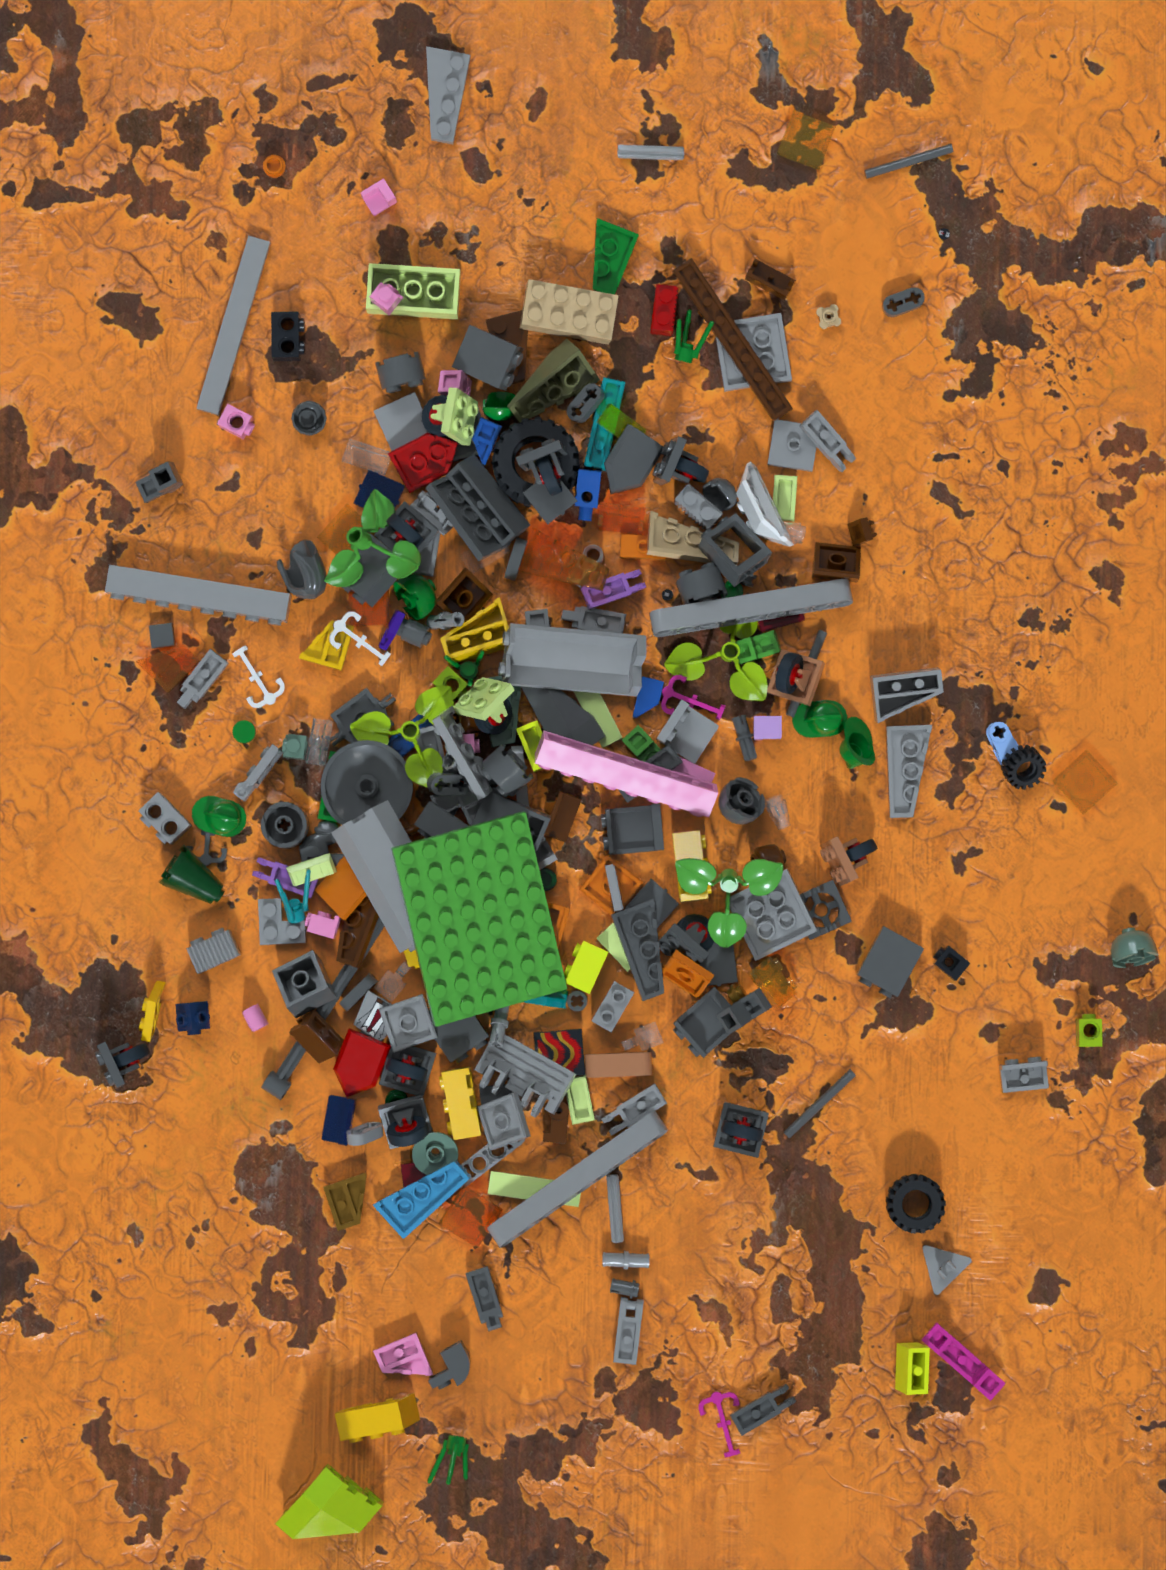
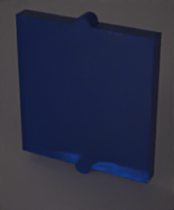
M368 470L363 483L359 485L360 490L353 504L364 508L370 494L376 489L387 497L396 508V505L400 504L399 499L405 485L372 470Z

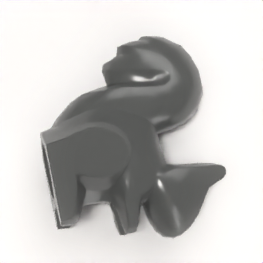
M328 820L319 822L318 826L314 828L315 834L306 837L302 844L299 845L301 862L329 853L328 846L336 843L331 832L339 828L335 822ZM331 854L335 867L344 854Z

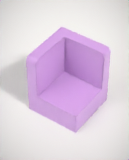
M782 716L753 717V740L782 738Z

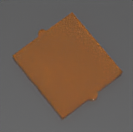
M352 590L348 593L349 605L347 609L361 616L358 622L355 617L350 616L351 626L389 624V608H391V604H389V590L373 607L366 602L363 605L352 597L354 594Z

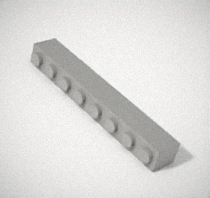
M109 565L105 592L111 594L110 598L116 600H124V597L133 598L135 603L146 604L148 600L154 601L156 606L169 608V604L178 605V609L184 611L198 608L201 609L200 613L214 615V611L222 612L223 617L236 619L237 615L246 616L245 620L259 622L260 618L268 620V624L281 626L282 622L288 623L292 599L289 593Z

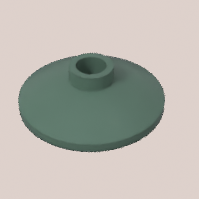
M429 1132L423 1140L414 1144L412 1150L413 1162L419 1171L429 1175L445 1165L458 1160L457 1145L451 1137L444 1133ZM437 1148L440 1152L433 1154L431 1150Z

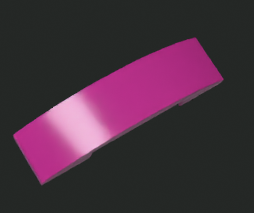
M937 1322L921 1339L990 1401L1006 1384Z

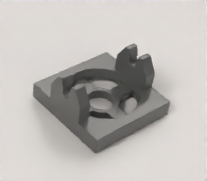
M833 880L800 894L804 903H806L810 896L812 897L814 905L809 913L812 918L821 919L825 926L817 927V932L808 935L809 940L852 922ZM818 893L829 894L835 900L829 903L821 901ZM819 903L825 904L828 909L827 914L823 917L817 916L814 911L815 906ZM838 907V916L831 924L828 918L830 910Z

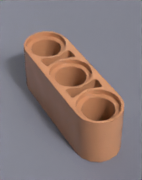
M651 1052L585 1054L586 1078L652 1075Z

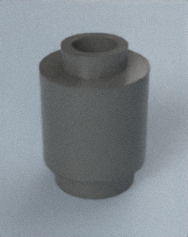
M405 618L396 634L401 637V640L419 648H422L423 645L427 646L432 637V633L429 632L430 627L415 620H407Z

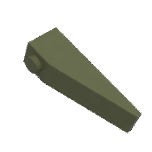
M566 339L547 355L507 407L520 423L522 419H530L543 413L545 408L554 404L558 406L564 403L563 400L572 396L576 397L587 384H596L600 379L581 351Z

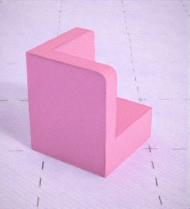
M384 178L361 192L362 199L373 216L397 203L396 197Z

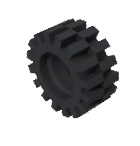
M1019 745L1018 750L1011 749L1012 754L1006 753L1005 757L1007 760H1002L1004 766H1001V770L1008 782L1016 789L1021 787L1022 790H1026L1027 785L1029 788H1032V783H1040L1039 777L1044 778L1045 775L1042 772H1046V762L1034 747L1030 748L1029 745H1025L1023 748L1022 745ZM1025 762H1031L1025 771L1017 773L1020 765Z

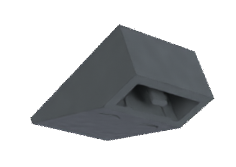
M492 791L483 798L472 825L524 811L527 815L536 853L551 816Z

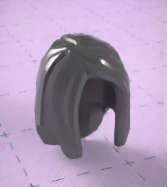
M302 540L294 545L290 551L289 568L285 570L281 559L277 561V568L285 585L293 595L302 599L312 600L325 591L326 582H324V579L326 577V569L314 543L311 540Z

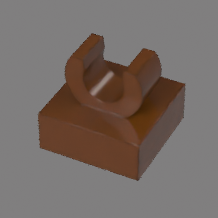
M866 517L847 524L853 546L861 545L873 540L877 536V533H871L870 525H873L874 521H868Z

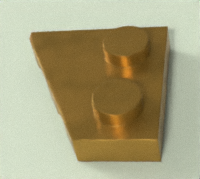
M366 1172L323 1187L338 1231L361 1222L367 1179Z

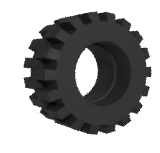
M921 1174L904 1175L901 1179L896 1180L894 1185L888 1190L889 1193L886 1196L887 1212L891 1220L902 1230L914 1234L926 1233L925 1231L934 1229V1226L941 1222L940 1219L945 1214L944 1206H946V1201L940 1186L932 1179ZM912 1190L924 1192L929 1199L927 1211L919 1217L907 1215L902 1207L903 1198Z

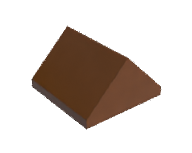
M816 542L812 578L848 579L849 582L857 583L860 578L861 547Z
M464 568L438 597L435 603L443 612L462 613L464 622H466L477 613L493 594L467 568Z

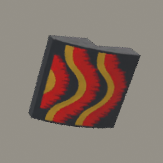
M582 1029L533 1032L534 1049L536 1052L576 1073V1075H585Z

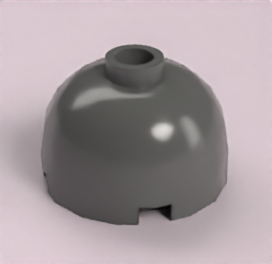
M739 777L723 787L718 798V805L721 814L728 821L743 825L751 823L763 813L765 798L763 794L760 796L756 790L758 786L754 782Z

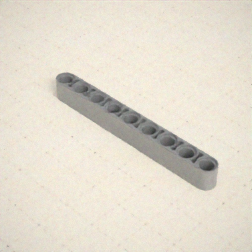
M838 579L661 608L651 611L649 615L653 635L655 637H664L845 607L853 603L849 580Z
M656 1111L649 1113L496 1220L487 1228L488 1232L499 1248L506 1246L663 1136L668 1131V1128Z

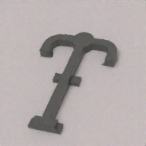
M201 830V835H205L204 854L198 858L205 866L211 863L223 862L227 857V849H221L222 856L220 858H212L209 855L210 836H215V834ZM186 846V847H188L191 851H192L193 848H194V847H192V846Z

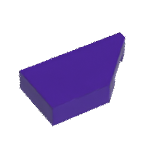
M398 609L394 611L378 645L379 648L385 651L388 649L403 621L404 612Z

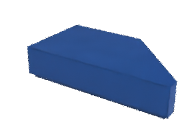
M481 417L472 439L482 464L486 465L502 426Z
M642 676V687L636 699L632 718H638L659 704L664 681Z

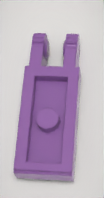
M640 569L626 574L621 573L582 587L581 592L588 610L630 596L632 593L647 588L645 583H638L635 586L629 587L627 582L629 579L639 577L641 575Z
M258 857L257 862L260 865L269 866L273 869L270 876L260 871H253L252 876L266 880L269 884L275 886V879H279L283 889L304 895V884L293 886L286 869L287 865L276 861L274 863ZM318 879L310 881L309 898L313 896Z

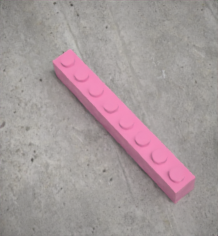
M544 730L535 752V764H538L543 769H555L565 776L571 777L574 775L588 783H600L607 789H619L633 797L642 796L652 803L658 804L661 802L667 804L674 810H687L697 817H702V815L709 817L718 796L717 784Z

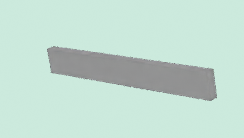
M248 235L197 404V410L218 416L220 414L271 245L269 241Z

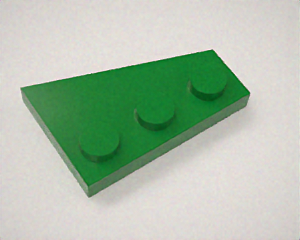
M597 218L593 291L616 295L639 234Z

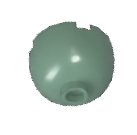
M1133 927L1123 929L1121 931L1122 934L1118 935L1112 942L1110 950L1113 966L1116 968H1126L1125 963H1134L1133 967L1140 966L1156 959L1155 955L1158 956L1154 939L1148 933L1135 930Z

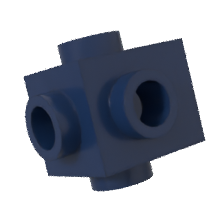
M208 1001L175 1004L178 1032L187 1031V1035L201 1034V1029H210Z

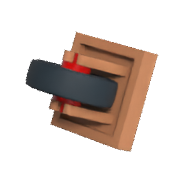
M781 649L767 693L811 706L825 663Z
M837 836L820 845L822 849L820 854L823 860L829 863L832 869L830 874L834 882L842 886L859 878L855 869L868 863L866 855L876 851L878 848L873 839L860 844L857 838H854L842 844Z

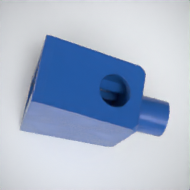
M578 469L575 497L577 500L575 506H579L578 520L592 521L593 508H598L602 471ZM588 491L592 494L591 501L583 499L584 492Z

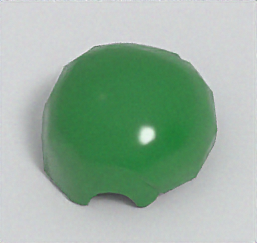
M500 391L489 393L486 402L485 399L483 400L482 410L488 418L499 422L510 419L514 415L507 406L516 395Z

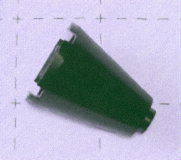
M183 845L179 849L181 851L179 856L174 855L162 873V879L158 882L162 886L210 904L213 901L218 902L225 892L222 890L223 884L188 847Z

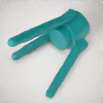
M309 869L306 870L303 903L298 899L288 900L279 879H275L278 892L284 904L287 920L290 923L303 921L305 919V912L309 911L308 897L311 874Z

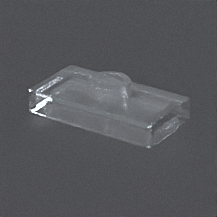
M313 718L311 733L308 739L306 764L326 765L333 721Z

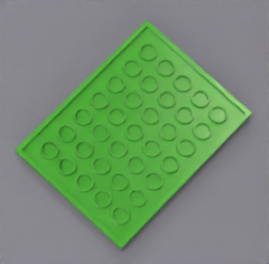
M522 811L391 848L435 1027L567 989L526 812Z

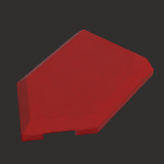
M425 433L389 452L388 455L408 492L411 493L450 472L458 442Z
M351 1028L347 1031L333 1067L346 1097L376 1086L391 1045Z

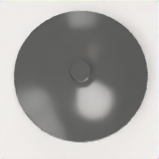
M357 741L342 747L329 759L321 778V795L327 811L339 824L343 825L388 800L398 819H400L407 810L413 793V781L408 778L405 771L406 761L395 749L377 741Z

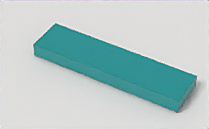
M603 377L601 388L605 396L595 412L584 467L606 471L604 462L612 446L625 382Z

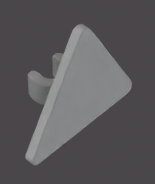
M928 1245L922 1247L935 1295H939L972 1262L970 1257Z

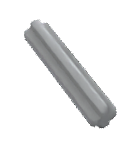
M618 145L617 156L624 159L683 160L684 147Z
M609 1174L606 1176L611 1241L613 1243H620L624 1241L619 1176L618 1174Z

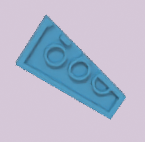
M455 1160L374 1203L373 1206L404 1239L465 1184L471 1176Z

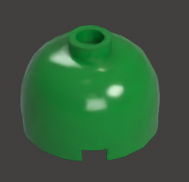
M411 574L405 578L398 579L393 584L398 601L402 599L407 606L402 608L414 620L418 621L426 617L433 610L436 604V586L432 580H427L418 574Z

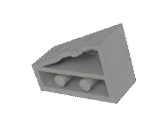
M938 667L870 676L874 718L877 723L944 692L942 673Z

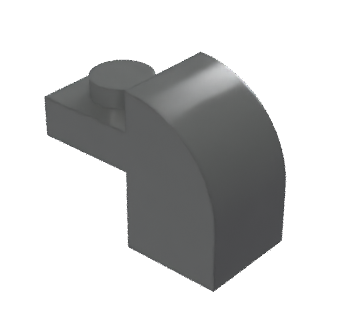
M169 461L148 471L150 475L135 482L144 503H149L166 493H172L183 485L174 462Z
M759 987L721 1011L716 1017L729 1035L772 1008Z
M462 1340L441 1350L440 1354L447 1369L429 1378L428 1381L432 1389L438 1386L440 1390L450 1385V1379L452 1378L456 1385L459 1386L468 1376L471 1360Z

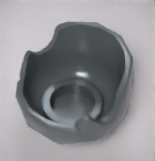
M305 401L294 408L291 420L293 427L300 434L310 436L323 430L327 417L325 410L319 403Z
M714 478L703 486L704 497L721 512L724 510L728 511L736 504V490L727 479Z

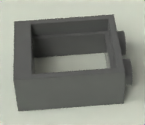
M736 513L729 518L727 516L724 517L713 530L711 528L707 529L701 535V541L698 546L702 553L714 563L715 567H718L719 571L734 587L767 564L772 554V551ZM729 529H732L754 553V555L738 566L714 542L715 539Z

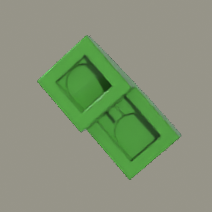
M775 630L735 642L740 648V654L737 657L739 665L768 657L781 651Z
M639 725L622 739L623 743L640 761L645 762L661 750Z

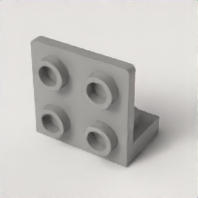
M681 700L656 740L665 746L670 744L676 753L695 764L719 726L691 708L687 702Z

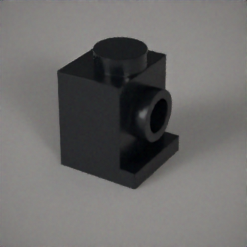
M946 946L945 949L940 947L933 955L935 959L933 964L953 981H957L970 964L950 946ZM948 957L953 960V964L949 967L945 965V959Z

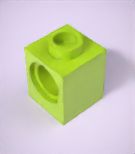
M447 666L432 683L436 687L446 686L448 681L456 680L459 683V687L455 692H452L453 702L459 701V698L468 692L466 689L469 686Z
M1082 1014V1019H1076L1077 1047H1102V1019H1096V1014ZM1087 1024H1092L1095 1030L1094 1034L1090 1037H1087L1083 1032Z

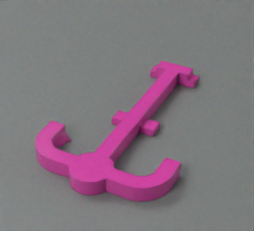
M682 675L673 676L668 686L662 689L664 697L661 707L665 713L670 715L674 712V708L668 709L666 702L672 696L689 702L691 708L696 705L717 713L716 719L718 720L721 719L726 706L721 704L720 709L697 701V695L693 694L692 698L674 692L672 687L676 680H681L683 683L686 682L687 677Z
M715 1391L711 1394V1397L700 1401L698 1406L700 1416L707 1413L703 1409L706 1403L713 1402L716 1404L721 1420L720 1423H717V1427H723L729 1449L728 1452L724 1453V1456L726 1458L738 1455L740 1450H733L727 1428L728 1425H731L730 1420L725 1421L721 1406L722 1400L727 1397L734 1399L733 1406L740 1405L738 1397L733 1392L721 1394Z

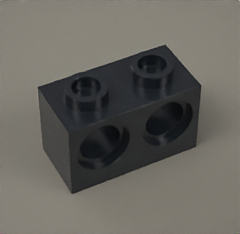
M271 312V353L273 361H301V354H305V341H301V332H305V320L301 318L299 312ZM285 321H293L294 327L291 330H284L282 326ZM286 343H293L294 350L290 353L283 352V346Z

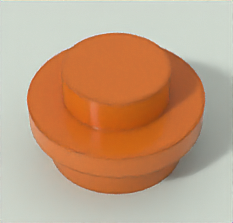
M270 155L264 160L263 170L267 176L278 178L285 172L286 164L282 157Z

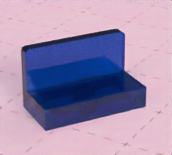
M336 1095L329 1096L322 1140L345 1146L348 1145L346 1132L352 1129L357 1099Z

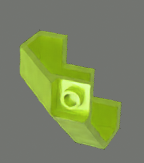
M327 1464L306 1491L288 1510H285L275 1524L292 1539L360 1533L383 1506L384 1502L367 1487L362 1489L348 1475L344 1478Z

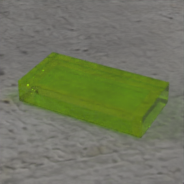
M612 404L607 405L596 422L618 439L627 424L635 427L642 433L646 431L645 428Z

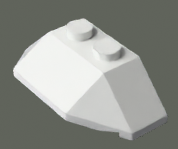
M752 462L747 463L736 493L739 499L737 506L740 512L746 514L749 520L746 522L747 526L762 539L788 547L793 546L792 539L758 468Z

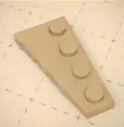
M650 511L647 555L711 563L698 548L701 541L700 537L704 532H701L695 526L691 525L688 527L677 523L678 520L670 517L666 519L658 516V513ZM719 536L714 542L737 566L739 542Z

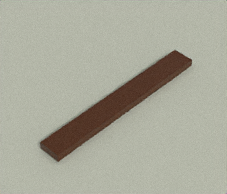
M691 258L672 271L706 323L714 322L711 328L712 332L772 421L775 422L792 411V406L693 259Z

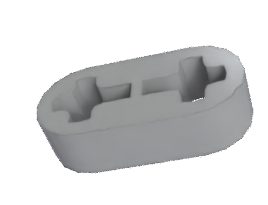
M367 1122L346 1132L347 1144L359 1146L383 1137V1124L380 1122Z

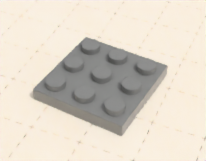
M781 313L734 320L776 384L792 381ZM716 338L724 392L750 388Z
M788 869L783 871L778 886L767 895H753L749 888L730 896L731 912L742 915L746 921L747 929L743 937L755 961L818 931Z

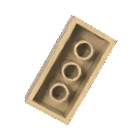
M529 279L526 284L519 329L609 345L612 340L619 295Z

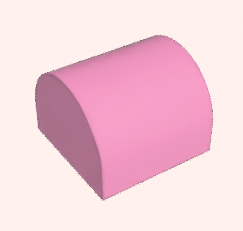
M259 1004L244 1010L242 1013L252 1032L269 1024Z

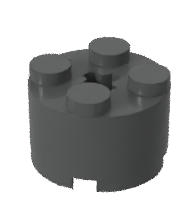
M414 352L415 357H411L408 354L383 360L384 365H381V362H376L375 365L382 390L386 389V393L401 391L402 385L408 384L410 388L423 385V380L426 379L420 353Z
M713 562L702 565L701 569L692 572V569L679 573L680 578L676 581L683 605L716 600L721 594L723 598L728 595L721 572L718 567H715Z
M501 744L482 762L483 769H481V772L489 781L493 779L498 784L496 788L505 798L508 795L513 797L533 779L532 773L527 775L525 772L527 766L511 749L505 751L506 745Z
M278 802L271 805L264 813L261 820V831L265 839L272 845L289 849L298 846L305 840L309 831V820L306 813L299 806L289 802ZM284 819L286 820V822L291 823V826L287 828V831L280 828V825L283 824Z

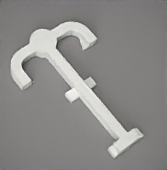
M349 611L344 614L341 620L339 619L334 622V629L330 633L329 642L336 649L340 648L341 643L335 642L334 638L338 632L343 631L357 641L356 647L360 648L363 645L379 657L380 661L378 664L380 666H383L391 655L388 651L384 655L365 642L367 638L365 635H362L360 638L346 628L345 622L350 616L355 617L357 622L361 619V616L356 612Z
M245 645L232 654L234 657L240 655L252 674L249 678L250 681L256 680L265 695L264 700L259 703L253 702V696L248 697L246 700L253 708H261L266 704L272 705L276 702V698L283 694L285 684L281 678H278L276 683L280 685V689L274 694L269 693L259 678L263 675L262 672L256 673L245 656L244 652L248 650Z

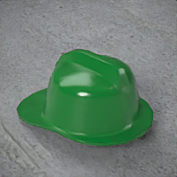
M812 701L811 706L801 704L798 707L792 722L795 730L804 737H830L838 735L844 730L847 714L843 706L836 701Z
M857 717L848 718L844 724L845 738L839 747L840 754L845 760L847 768L853 769L862 764L869 766L874 764L875 753L869 728Z
M206 796L200 798L192 808L194 824L205 832L232 837L239 834L246 824L244 809L240 804L216 796Z

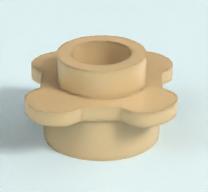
M832 304L830 307H819L816 314L819 316L820 328L827 329L828 327H837L841 324V319L837 313V305Z

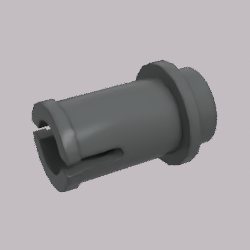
M612 1278L610 1293L627 1295L632 1299L633 1297H638L640 1284L636 1283L635 1280L628 1282Z

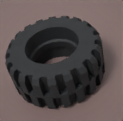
M535 417L534 420L522 419V422L510 425V428L500 435V440L496 442L494 455L492 456L493 471L498 485L512 501L517 504L522 503L526 507H531L532 504L524 496L523 492L530 488L533 483L526 482L518 475L514 463L517 452L524 445L531 442L543 443L549 439L559 440L565 446L568 453L559 458L565 474L560 476L561 481L570 490L574 487L578 477L579 452L573 437L566 432L563 426L556 425L555 421L550 419L548 421L542 420L541 417Z

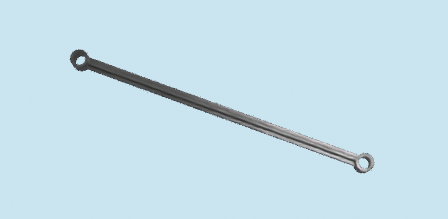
M460 782V783H453V785L456 786V787H458V788H459L460 785H463V784H464V783H462V782ZM456 808L450 811L449 813L455 815L459 808ZM380 917L376 923L364 958L385 927ZM344 964L332 984L337 998L316 1009L324 1020L329 1016L358 968ZM298 1041L293 1045L277 1073L271 1071L261 1087L279 1100H282L292 1083L288 1079L306 1052Z

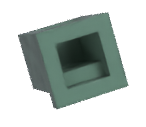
M286 735L282 745L283 757L306 760L309 738L303 735Z

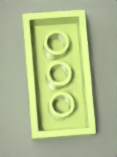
M369 263L366 311L368 314L388 315L373 304L369 297L381 282L392 285L403 297L390 315L458 319L461 284L460 269Z

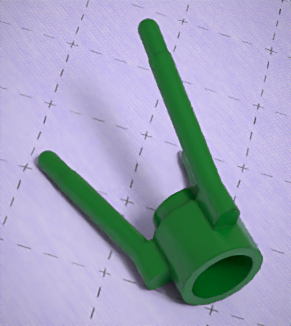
M690 309L687 311L682 342L681 319H677L676 345L674 350V359L687 363H692L693 358L698 359L699 352L714 324L713 321L709 322L695 350H693L694 345L687 343L692 313Z
M480 651L474 663L466 661L461 665L448 655H445L444 659L457 670H460L462 678L468 681V686L471 687L474 683L473 680L478 676V667L481 665L484 651Z
M449 1435L448 1440L444 1439L443 1447L427 1480L428 1484L432 1482L447 1449V1454L451 1455L446 1484L450 1485L456 1456H461V1453L463 1455V1479H468L469 1444H466L467 1438Z

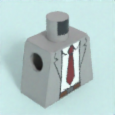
M368 990L354 1025L361 1029L360 1033L383 1041L387 1036V1032L379 1009L392 1004Z

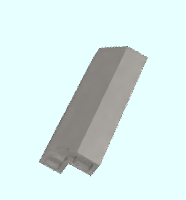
M510 623L508 631L503 633L502 642L505 647L503 661L499 663L498 675L502 676L503 682L511 683L512 686L635 697L638 696L642 687V664L646 658L645 635Z
M387 800L367 810L357 818L348 821L331 833L398 951L401 953L409 949L412 952L415 950L391 851L392 847L410 843L411 840Z

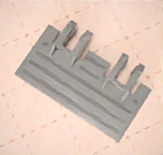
M506 1034L504 1035L503 1047H497L498 1038H496L495 1047L488 1044L474 1069L483 1075L479 1086L484 1089L489 1084L496 1070L500 1075L492 1087V1094L497 1095L509 1077L510 1079L505 1088L512 1092H517L518 1095L523 1097L520 1101L523 1110L527 1108L533 1094L536 1093L540 1096L530 1115L537 1117L547 1099L549 1101L544 1110L555 1115L576 1073Z

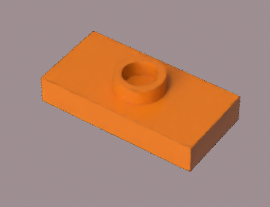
M621 534L620 558L666 560V557L647 555V535Z

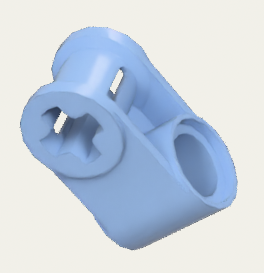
M994 722L987 727L986 736L1001 766H1004L1002 760H1007L1005 757L1006 753L1012 754L1011 749L1018 750L1019 745L1005 723ZM994 727L1002 729L1003 732L1000 733L1001 738L993 736L995 732Z

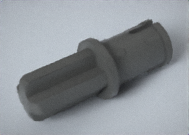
M746 715L732 718L731 720L737 735L736 742L739 741L744 760L751 761L756 759L757 754L752 741L753 734H750Z

